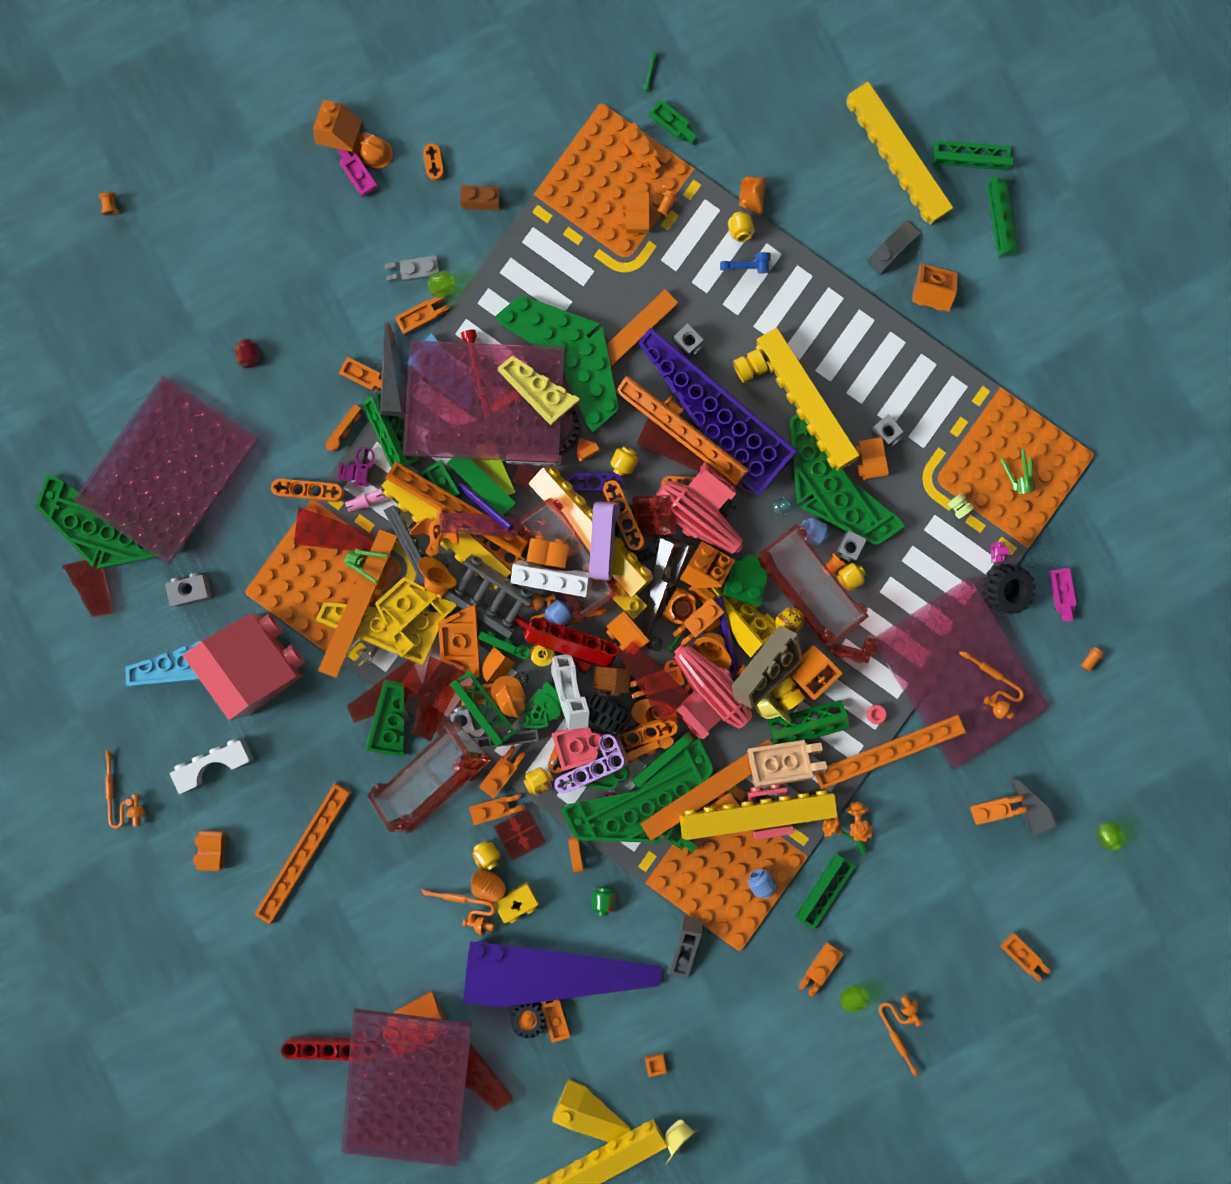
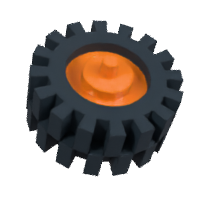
M534 1003L518 1005L512 1011L510 1025L517 1036L524 1039L534 1038L544 1029L546 1023L545 1016L538 1005Z

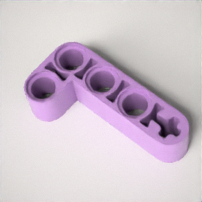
M599 501L594 504L589 565L590 579L609 581L611 579L615 521L619 519L620 515L619 503Z
M614 734L602 736L599 745L604 757L559 776L554 784L555 789L559 793L571 792L626 767L628 757L619 737ZM609 737L614 741L612 748L606 745V740ZM616 755L622 760L620 766L614 764L613 760ZM599 763L604 766L602 774H599L596 770V766ZM581 771L585 772L587 776L584 782L579 779ZM573 780L574 783H570L566 787L562 786L564 781Z

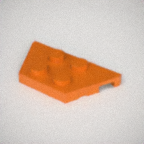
M473 604L439 621L440 659L447 664H453L462 671L463 669L471 671L475 677H480L477 604Z

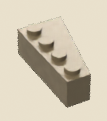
M782 626L776 629L731 686L736 701L753 709L803 662L797 633Z

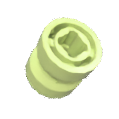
M963 492L947 503L949 508L955 511L958 519L974 508L971 503L966 501V496Z

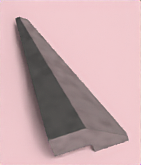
M384 322L380 415L399 416L400 419L417 420V412L391 324Z
M671 537L660 539L653 574L654 579L651 584L642 633L648 636L652 635L655 620H659L661 617L659 611L663 604L669 602L680 580L683 566H687L689 563L687 557L691 550L695 551L697 545Z

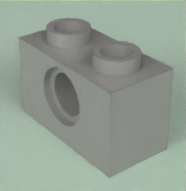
M200 572L189 574V578L183 580L182 577L170 579L171 583L165 584L171 607L213 598L208 576L201 575ZM187 584L192 586V591L189 594L185 592Z

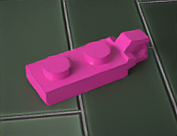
M337 149L343 158L339 161L341 167L362 198L378 188L354 152L349 154L348 151Z
M1004 542L990 544L991 563L1004 562L1007 555H1010L1009 547L1004 546Z
M1070 568L1049 571L1055 609L1057 613H1061L1062 622L1073 621L1072 611L1075 610L1076 599Z

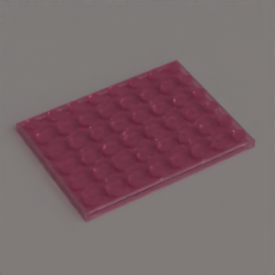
M410 340L403 455L412 457L559 463L561 418L553 425H550L498 372V367L511 356H514L533 368V371L539 375H544L550 382L563 388L565 347Z
M163 375L73 501L170 565L259 439Z
M966 578L871 639L925 727L959 714L966 733L937 744L953 770L1050 708L970 578ZM959 651L968 652L981 663L985 662L1023 690L1024 697L1019 703L1012 702L1003 695H998L997 702L1006 701L1010 704L1009 710L1014 713L1011 719L1005 716L998 719L993 713V707L985 704L983 701L987 696L990 697L997 691H1004L1013 698L1018 699L1020 697L1019 691L1004 681H998L980 669L979 665L960 655Z
M354 1009L341 1153L456 1167L472 1023Z

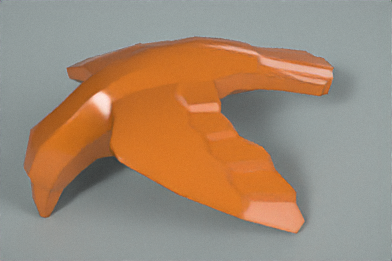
M442 507L437 510L434 521L430 518H425L418 522L410 531L412 535L426 534L430 536V543L426 553L432 557L438 555L439 545L443 539H449L455 545L459 544L457 529L453 523H445V511Z

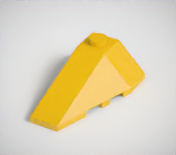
M724 581L721 587L710 588V590L716 596L723 597L729 627L738 644L751 658L760 651L776 631L775 620L767 613L766 615L762 614L756 609V606L723 596L726 583Z
M568 1079L553 1113L552 1122L606 1142L613 1141L631 1131V1127L606 1107L586 1086Z

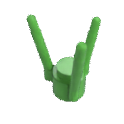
M1024 449L1021 450L1024 477L1017 479L1018 483H1016L1005 460L1001 458V463L1012 483L1013 490H1018V494L1034 491L1032 457L1028 458L1027 468Z
M357 548L355 552L350 550L345 557L344 564L376 584L378 581L362 570L365 561L362 555L388 558V554L362 551Z

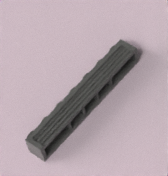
M392 505L383 511L422 585H424V575L418 567V562L423 558L422 555L424 554L421 549H418L416 539L412 538L410 534L411 529L407 528L405 518L401 517L400 508Z
M538 729L517 731L500 746L540 741ZM503 733L499 735L501 738H503L509 733ZM489 736L453 741L455 753L496 747Z

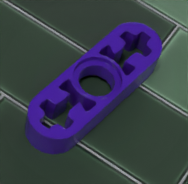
M573 473L567 479L570 483V481L574 480V477H578L579 481H584L583 477H587V488H583L584 484H578L576 488L571 484L574 491H603L604 481L602 477H606V481H611L612 477H616V480L620 481V487L623 485L622 477L616 473ZM592 477H598L601 481L600 485L596 488L591 487L589 484ZM612 485L609 486V491H615V489H617V487H612Z

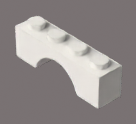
M519 560L513 564L511 575L512 584L582 597L588 596L592 591L593 579L589 578L588 572L552 570L541 567L538 564Z
M567 654L554 656L551 673L568 730L586 728L589 721V709L585 697H581L579 694L573 658Z
M238 738L228 741V746L222 749L218 746L209 750L210 754L205 757L201 754L192 758V763L188 765L184 762L175 766V771L171 772L170 776L178 793H184L201 785L203 772L212 762H220L231 769H235L253 761V756L245 739L238 741Z

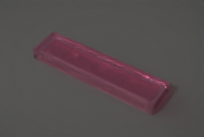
M440 512L439 514L440 533L516 537L517 522L516 517L503 516L514 525L513 529L508 531L490 515Z

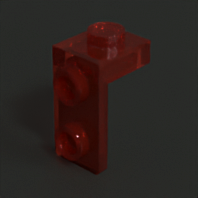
M867 633L861 650L832 642L831 653L839 658L846 657L857 663L864 662L868 664L871 654H875L878 644L875 643V635Z

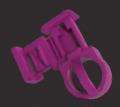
M362 447L355 454V465L358 466H354V464L346 466L345 463L340 462L337 479L345 481L355 480V482H352L353 485L370 486V484H367L369 468L373 467L375 453L371 448ZM365 449L363 463H361L358 459V454L361 450ZM370 450L372 454V459L370 463L367 464L368 451Z

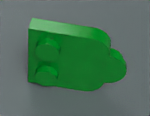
M746 555L741 561L734 562L726 578L723 596L756 607L761 606L767 574L760 567V562L756 556Z
M598 749L597 758L595 760L604 757L601 749ZM617 755L614 757V764L620 766L621 758ZM600 763L596 766L599 774L604 772V766ZM626 765L623 769L585 786L607 791L613 790L617 787L618 782H624L628 779L630 774L629 768ZM581 771L580 780L584 782L587 776L585 772Z

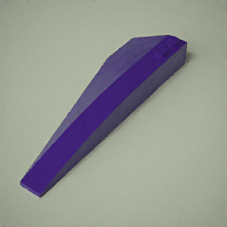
M649 328L638 342L656 366L658 372L666 380L670 389L678 397L680 403L702 433L749 469L741 482L760 496L799 451L652 328Z
M470 941L463 1003L508 1007L660 987L662 966Z

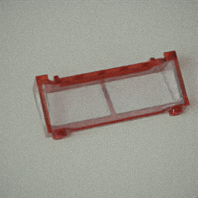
M548 498L512 523L517 532L520 531L522 535H525L523 538L529 544L530 539H535L537 535L547 537V541L554 542L555 539L564 540L566 545H569L565 569L544 565L545 568L558 571L577 570L589 573L590 551L562 511L564 507L559 499ZM593 579L592 591L586 597L562 594L568 601L569 607H574L572 614L576 620L581 621L619 595L617 592L619 588L613 580Z
M795 524L755 556L791 604L802 612L804 620L824 646H832L869 617L866 613L868 610L863 603L860 602L858 604L853 601L806 541V535H808L806 530L802 526Z
M445 721L441 723L437 730L439 736L392 780L388 783L374 785L372 791L367 794L389 832L412 833L491 761L487 753L457 722Z

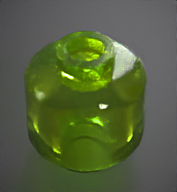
M446 270L431 274L429 280H427L431 295L434 294L437 298L452 294L454 291L453 287L456 286L454 276L449 275Z
M1109 821L1097 827L1098 831L1095 835L1103 849L1111 848L1112 851H1115L1123 846L1121 843L1125 840V835L1117 823Z
M857 984L844 989L841 992V997H839L843 1009L852 1014L865 1009L868 1006L867 1000L870 999L866 988L862 989Z

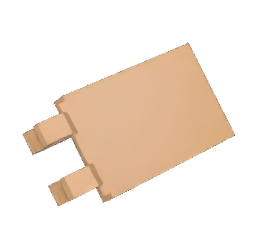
M805 740L749 748L747 753L755 788L809 780L815 776L814 774L824 773L827 770L826 761L811 763L810 758L812 755L821 754V751H823L822 744L807 745Z

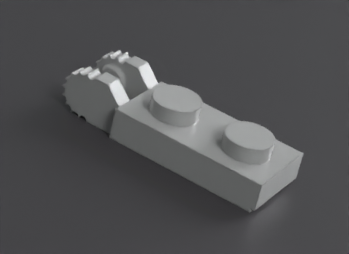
M436 255L384 265L385 270L400 269L401 273L386 276L387 282L401 280L404 282L440 276Z

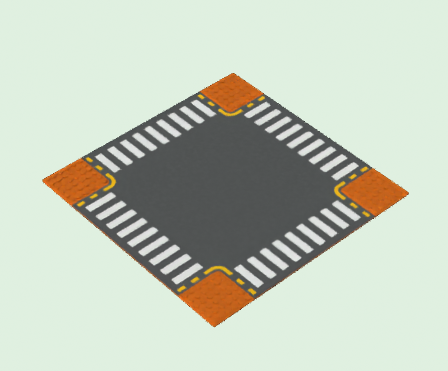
M600 103L432 335L479 394L468 345L465 344V341H462L461 332L476 330L475 346L490 406L516 390L498 372V367L511 356L533 368V371L539 375H544L550 382L566 389V392L573 396L559 363L512 331L501 326L494 316L517 297L526 296L599 323L600 326L588 338L603 327L605 341L608 344L666 289L678 302V305L652 329L724 387L790 444L789 421L797 414V407L794 403L791 404L786 397L787 392L784 387H779L776 382L777 376L775 373L768 370L759 376L754 374L753 379L742 383L732 362L741 356L746 358L747 353L756 349L757 339L776 327L854 447L857 446L858 441L878 438L871 428L889 414L904 431L899 435L901 439L893 446L891 443L887 446L884 445L889 475L882 478L863 480V476L860 477L858 473L859 458L843 468L845 474L887 510L900 518L905 526L880 544L872 545L865 542L857 560L845 561L847 565L855 563L857 566L861 565L866 576H864L865 582L862 586L853 591L843 590L836 577L833 579L822 570L821 566L826 565L832 558V554L837 552L846 531L799 508L814 497L810 495L797 504L793 461L786 466L760 496L754 492H744L740 487L735 486L736 495L731 500L728 498L719 509L720 513L743 539V547L737 554L735 552L730 554L716 546L707 544L735 561H741L746 555L756 556L760 562V567L767 574L761 606L756 609L764 615L766 613L769 614L774 620L786 608H797L804 616V625L797 634L802 655L814 645L843 673L815 700H812L797 684L795 685V689H800L805 699L792 709L786 711L788 714L842 700L848 715L849 729L805 741L807 745L822 744L823 751H821V754L810 756L811 763L826 761L828 766L891 741L988 606L981 594L984 592L981 589V585H984L982 580L988 576L986 574L988 570L992 571V567L999 566L1002 563L1015 566L1018 564L1093 459L1094 454L758 213L739 206L737 198L643 131L642 133L659 155L657 160L661 165V169L654 173L649 165L647 167L641 165L619 136V133L631 125V123L605 104ZM669 190L677 195V201L673 203L668 216L665 217L656 211L664 197L663 193ZM626 192H649V233H626V228H622V216H626V209H622V197H626ZM736 212L747 213L752 218L755 232L748 241L738 242L732 239L730 235L728 220ZM755 253H771L769 273L760 274L757 273V269L720 270L721 261L750 262L755 261ZM687 323L703 339V344L701 345L703 348L696 355L692 353L688 356L673 341V337ZM687 337L684 340L685 344L689 346L695 343L691 337ZM639 343L632 347L611 367L615 391L624 378L629 376L664 403L672 396L673 400L681 408L683 407L678 397L670 389L666 380L658 372V369L648 358ZM409 365L404 372L418 419L402 420L420 461L405 467L418 474L436 462L443 460L457 486L460 482H463L472 490L471 486L447 464L459 450L430 456L425 436L433 432L485 419L480 397L467 411ZM616 393L619 406L618 412L594 433L587 426L578 404L573 406L580 422L578 438L567 451L561 454H554L562 456V466H552L558 469L560 476L565 481L573 473H615L610 462L616 449L623 446L631 448L637 452L638 463L632 474L621 476L623 480L621 489L628 504L631 505L637 504L636 497H655L661 487V481L666 476L696 477L705 461ZM527 400L520 406H513L509 412L516 413L521 432L493 441L516 492L509 496L516 504L505 514L504 518L514 525L512 531L529 540L521 555L525 560H527L530 539H535L536 535L547 537V541L554 542L555 539L563 540L572 532L529 485V482L537 473L547 466L506 463V453L543 454L535 450L528 443L523 432V418L527 409L531 406ZM684 410L680 416L702 433L688 412ZM538 413L532 424L536 438L546 444H557L563 441L570 430V420L566 414L553 425H550ZM389 415L390 423L395 425V418ZM370 420L324 481V483H333L341 486L345 491L343 500L340 502L311 500L245 590L247 596L325 652L336 629L316 621L319 611L324 602L347 604L360 573L344 564L347 553L350 550L355 552L356 548L370 552L379 529L396 535L383 511L392 505L397 507L399 502L395 498L391 500L385 495L386 500L379 501L368 508H361L352 513H349L347 509L353 505L346 507L345 504L346 501L358 498L361 494H368L379 488H382L383 491L385 490L381 485L387 480L385 478L391 467ZM884 428L885 435L892 436L891 428ZM397 433V439L403 443V436ZM579 439H586L592 443L596 442L600 452L583 462H579L577 455ZM482 444L463 448L461 450L463 452H466ZM368 447L374 451L375 460L373 467L369 468L367 484H370V486L353 485L352 482H355V480L345 481L337 479L340 462L345 463L346 466H352V464L358 466L355 465V454L359 448ZM365 449L361 450L358 454V459L361 463H363ZM1024 449L1027 468L1028 458L1032 457L1034 491L1018 494V490H1013L1012 483L1001 463V458L1005 460L1016 483H1018L1017 479L1024 477L1021 450ZM370 450L368 451L367 464L370 463L372 459V454ZM405 450L406 460L412 459L410 452ZM574 477L570 484H573L575 488L578 487V484H584L583 488H587V477H583L584 481H579L578 477ZM592 477L589 481L590 486L593 488L598 487L601 483L598 477ZM602 477L604 484L608 482L606 481V477ZM612 477L613 481L618 482V484H620V481H617L616 477ZM686 481L683 485L688 486L691 481ZM742 482L743 486L746 489H750ZM319 488L314 496L321 494V488ZM327 490V494H331L335 498V495L339 494V491L335 490V492H330ZM462 491L461 494L456 496L458 499L492 518ZM575 491L585 499L586 504L591 509H593L595 502H608L603 491ZM607 491L612 493L614 499L622 497L621 495L617 497L615 491ZM963 492L966 496V501L971 503L974 508L958 519L955 511L950 509L947 503ZM618 502L620 504V509L625 507V504L623 502ZM400 509V515L405 518L407 528L412 529L417 524L411 518L413 514L409 511L405 513ZM633 514L645 541L644 547L640 551L646 550L653 544L656 531H642L639 514ZM809 518H815L826 523L827 531H829L827 541L822 542L818 546L803 541L799 534L802 522ZM630 519L625 520L622 524L623 528L626 530L631 529L633 521ZM456 521L463 529H465L473 537L472 530L470 528ZM678 524L675 525L676 531H666L665 538L671 537L697 545L695 551L701 541H703L693 536H687L683 533V528ZM619 528V529H618V536H619V538L624 542V544H625L624 546H625L627 549L631 550V549L628 547V545L626 544V541H625V539H624V537H623V535H622V532H621V530H620V528ZM636 529L633 533L626 534V536L628 537L629 535H631L633 539L631 545L634 544L637 547L639 546L638 542L641 541V539H637L635 537L634 533L637 532ZM411 534L412 538H415L418 543V549H421L424 554L422 557H431L440 561L456 579V585L458 586L469 567L460 563L454 557L456 553L452 549L447 551L442 545H439L438 555L429 556L426 553V549L430 543V536L426 534ZM574 534V542L581 543V541ZM485 538L486 541H484L483 543H484V544H487L488 539ZM399 539L395 543L368 607H376L375 603L403 577L425 588ZM570 539L566 541L569 543V548L571 546L573 550L576 548V546L571 543ZM491 542L490 547L493 551H497L501 548L493 542ZM851 542L846 544V550L849 553H853L855 550V546ZM1004 542V546L1009 547L1010 555H1007L1004 562L991 563L990 544ZM585 545L582 546L572 557L567 559L565 569L545 565L540 566L558 571H583L584 564H587L590 560V551ZM691 550L687 557L689 562L695 553L694 550ZM510 552L505 555L507 563H513L516 559L515 555ZM658 552L649 559L639 561L642 566L647 567L652 572V575L654 574ZM362 555V557L365 559V561H364V564H365L366 559H367L368 556ZM683 566L680 577L682 576L687 566ZM473 575L465 591L475 596L484 578L480 575L477 577ZM613 576L604 585L592 584V591L586 597L519 585L530 590L531 593H539L543 597L555 593L556 600L567 601L573 607L571 611L573 616L579 614L586 615L596 612V610L607 609L603 615L585 618L582 622L565 627L613 642L617 646L621 645L617 639L612 640L606 633L608 630L606 626L624 611L606 593L617 582ZM680 579L676 587H681L688 591L691 585ZM652 581L637 594L646 605L648 604ZM494 587L492 589L488 588L481 601L491 607L501 588L498 590ZM507 593L497 610L498 613L507 617L517 599ZM696 599V608L698 610L704 604ZM545 602L544 607L536 611L535 607L526 609L525 605H523L517 615L529 622L531 617L544 614L548 606ZM667 604L662 605L659 611L660 615L664 611ZM432 605L425 609L429 612H438ZM457 605V608L447 617L463 610V608ZM647 607L634 620L630 617L641 632ZM660 617L659 620H655L652 635L644 634L649 642L632 656L629 653L625 655L619 648V654L610 667L631 669L630 682L664 670V665L667 661L675 660L674 656L676 654L674 652L670 653L667 648L676 639L673 633L683 624H673ZM478 619L479 635L480 632L485 633L487 630L496 634V638L499 640L508 639ZM519 625L508 639L514 642L513 646L515 647L524 645L531 649L535 645L525 639L524 633L526 630ZM721 626L712 631L724 638ZM686 629L676 644L675 650L681 645L682 640L691 634L688 629ZM730 629L738 667L740 668L742 665L747 666L756 655L750 658L738 644ZM703 631L698 637H694L687 644L694 649L695 640L702 637L705 632ZM439 632L424 666L354 638L343 664L345 667L380 692L384 680L403 683L404 709L453 745L454 740L488 736L473 715L476 731L457 737L455 735L449 714L454 713L453 709L461 707L462 701L450 684L461 678L468 671L465 669L462 671L453 664L441 661ZM479 641L481 676L476 677L480 684H491L494 682H487L485 680L482 668L493 646ZM501 650L504 656H509L516 662L506 675L518 679L525 692L527 702L537 691L543 689V685L547 680L555 686L551 673L552 663L544 667L537 666L531 660L530 655L526 661ZM555 651V656L562 655L558 651ZM574 663L580 696L586 699L589 692L599 694L600 690H595L592 687L594 686V667L600 665L592 663L587 672L583 674L576 667L577 664ZM670 663L669 668L676 667L678 665H673V663ZM730 666L727 670L732 674L731 679L735 682L739 676L736 674L737 671H731ZM469 676L461 684L462 686L474 685V682ZM685 682L684 685L679 686V687H676V688H677V689H681L682 691H684V690H685V687H684V686L687 685V683ZM642 683L633 688L629 687V693H622V696L600 695L626 708L631 713L634 704L643 699H664L674 708L677 704L680 705L693 692V689L690 686L687 693L678 694L672 688L653 695H645L633 699L632 694L645 690ZM534 704L531 705L530 711L533 710ZM880 705L886 710L887 717L883 723L873 724L868 721L866 712L870 706ZM754 707L753 709L750 708L753 717L740 729L721 720L708 731L709 735L704 739H700L713 766V771L709 778L746 754L749 748H755L767 739H770L773 744L772 735L767 720L770 719L760 716ZM837 707L831 709L829 713L835 715L841 713V711ZM487 709L486 718L489 721H496L497 712L494 709ZM562 713L549 726L538 729L540 741L514 745L516 747L515 751L508 757V760L514 763L522 752L525 756L506 783L569 828L561 812V807L570 803L601 798L605 794V790L586 786L567 793H559L555 789L554 784L559 776L580 768L582 765L561 771L560 773L550 771L553 777V781H551L552 787L539 796H535L533 793L530 794L524 784V780H526L525 775L538 767H542L545 771L549 770L548 761L555 746L551 733L568 728L564 713ZM818 713L813 714L811 716V718L815 720L820 719L822 717V715ZM460 715L458 717L460 725L465 726L467 724L466 716ZM504 715L516 732L535 729L519 726V722H526L525 716L516 718L515 716L509 717ZM631 716L625 729L641 724L637 723ZM677 717L678 729L671 736L673 741L675 742L687 731L694 737V740L697 739ZM798 718L794 719L792 723L799 725L804 720ZM588 721V727L591 731H597L602 736L611 734ZM498 724V734L511 732L506 725ZM783 724L773 725L775 731L781 730L785 726ZM654 728L646 729V733L650 736H654L657 733ZM631 733L628 735V738L631 741H637L639 739L637 734ZM512 745L465 751L464 753L472 755L479 764L491 771ZM659 747L657 752L647 756L643 754L639 756L640 759L630 764L628 762L627 767L630 772L628 779L624 782H618L617 787L610 791L626 793L639 790L645 783L637 788L631 781L632 778L666 749ZM557 757L556 761L551 762L556 770L558 767H561L559 757ZM868 772L822 789L828 790V793L835 795L837 816ZM751 774L725 791V793L729 791L739 806L742 805L741 802L748 801L747 791H751V788L755 787L753 775ZM816 776L809 780L781 784L787 787L786 793L791 798L798 797L797 794L799 793L815 795L816 791L821 790ZM573 780L564 781L562 786L566 787L568 784L574 782ZM778 793L756 796V803H760V799L772 798V801L779 800ZM827 819L791 824L794 834L755 840L753 830L690 839L697 846L693 853L685 847L683 850H680L668 840L665 841L662 835H659L662 843L587 842L686 914L702 919L704 927L736 950L741 951L823 837L824 830H822L823 822ZM756 869L768 870L776 881L777 887L774 894L769 898H757L748 886L749 875Z

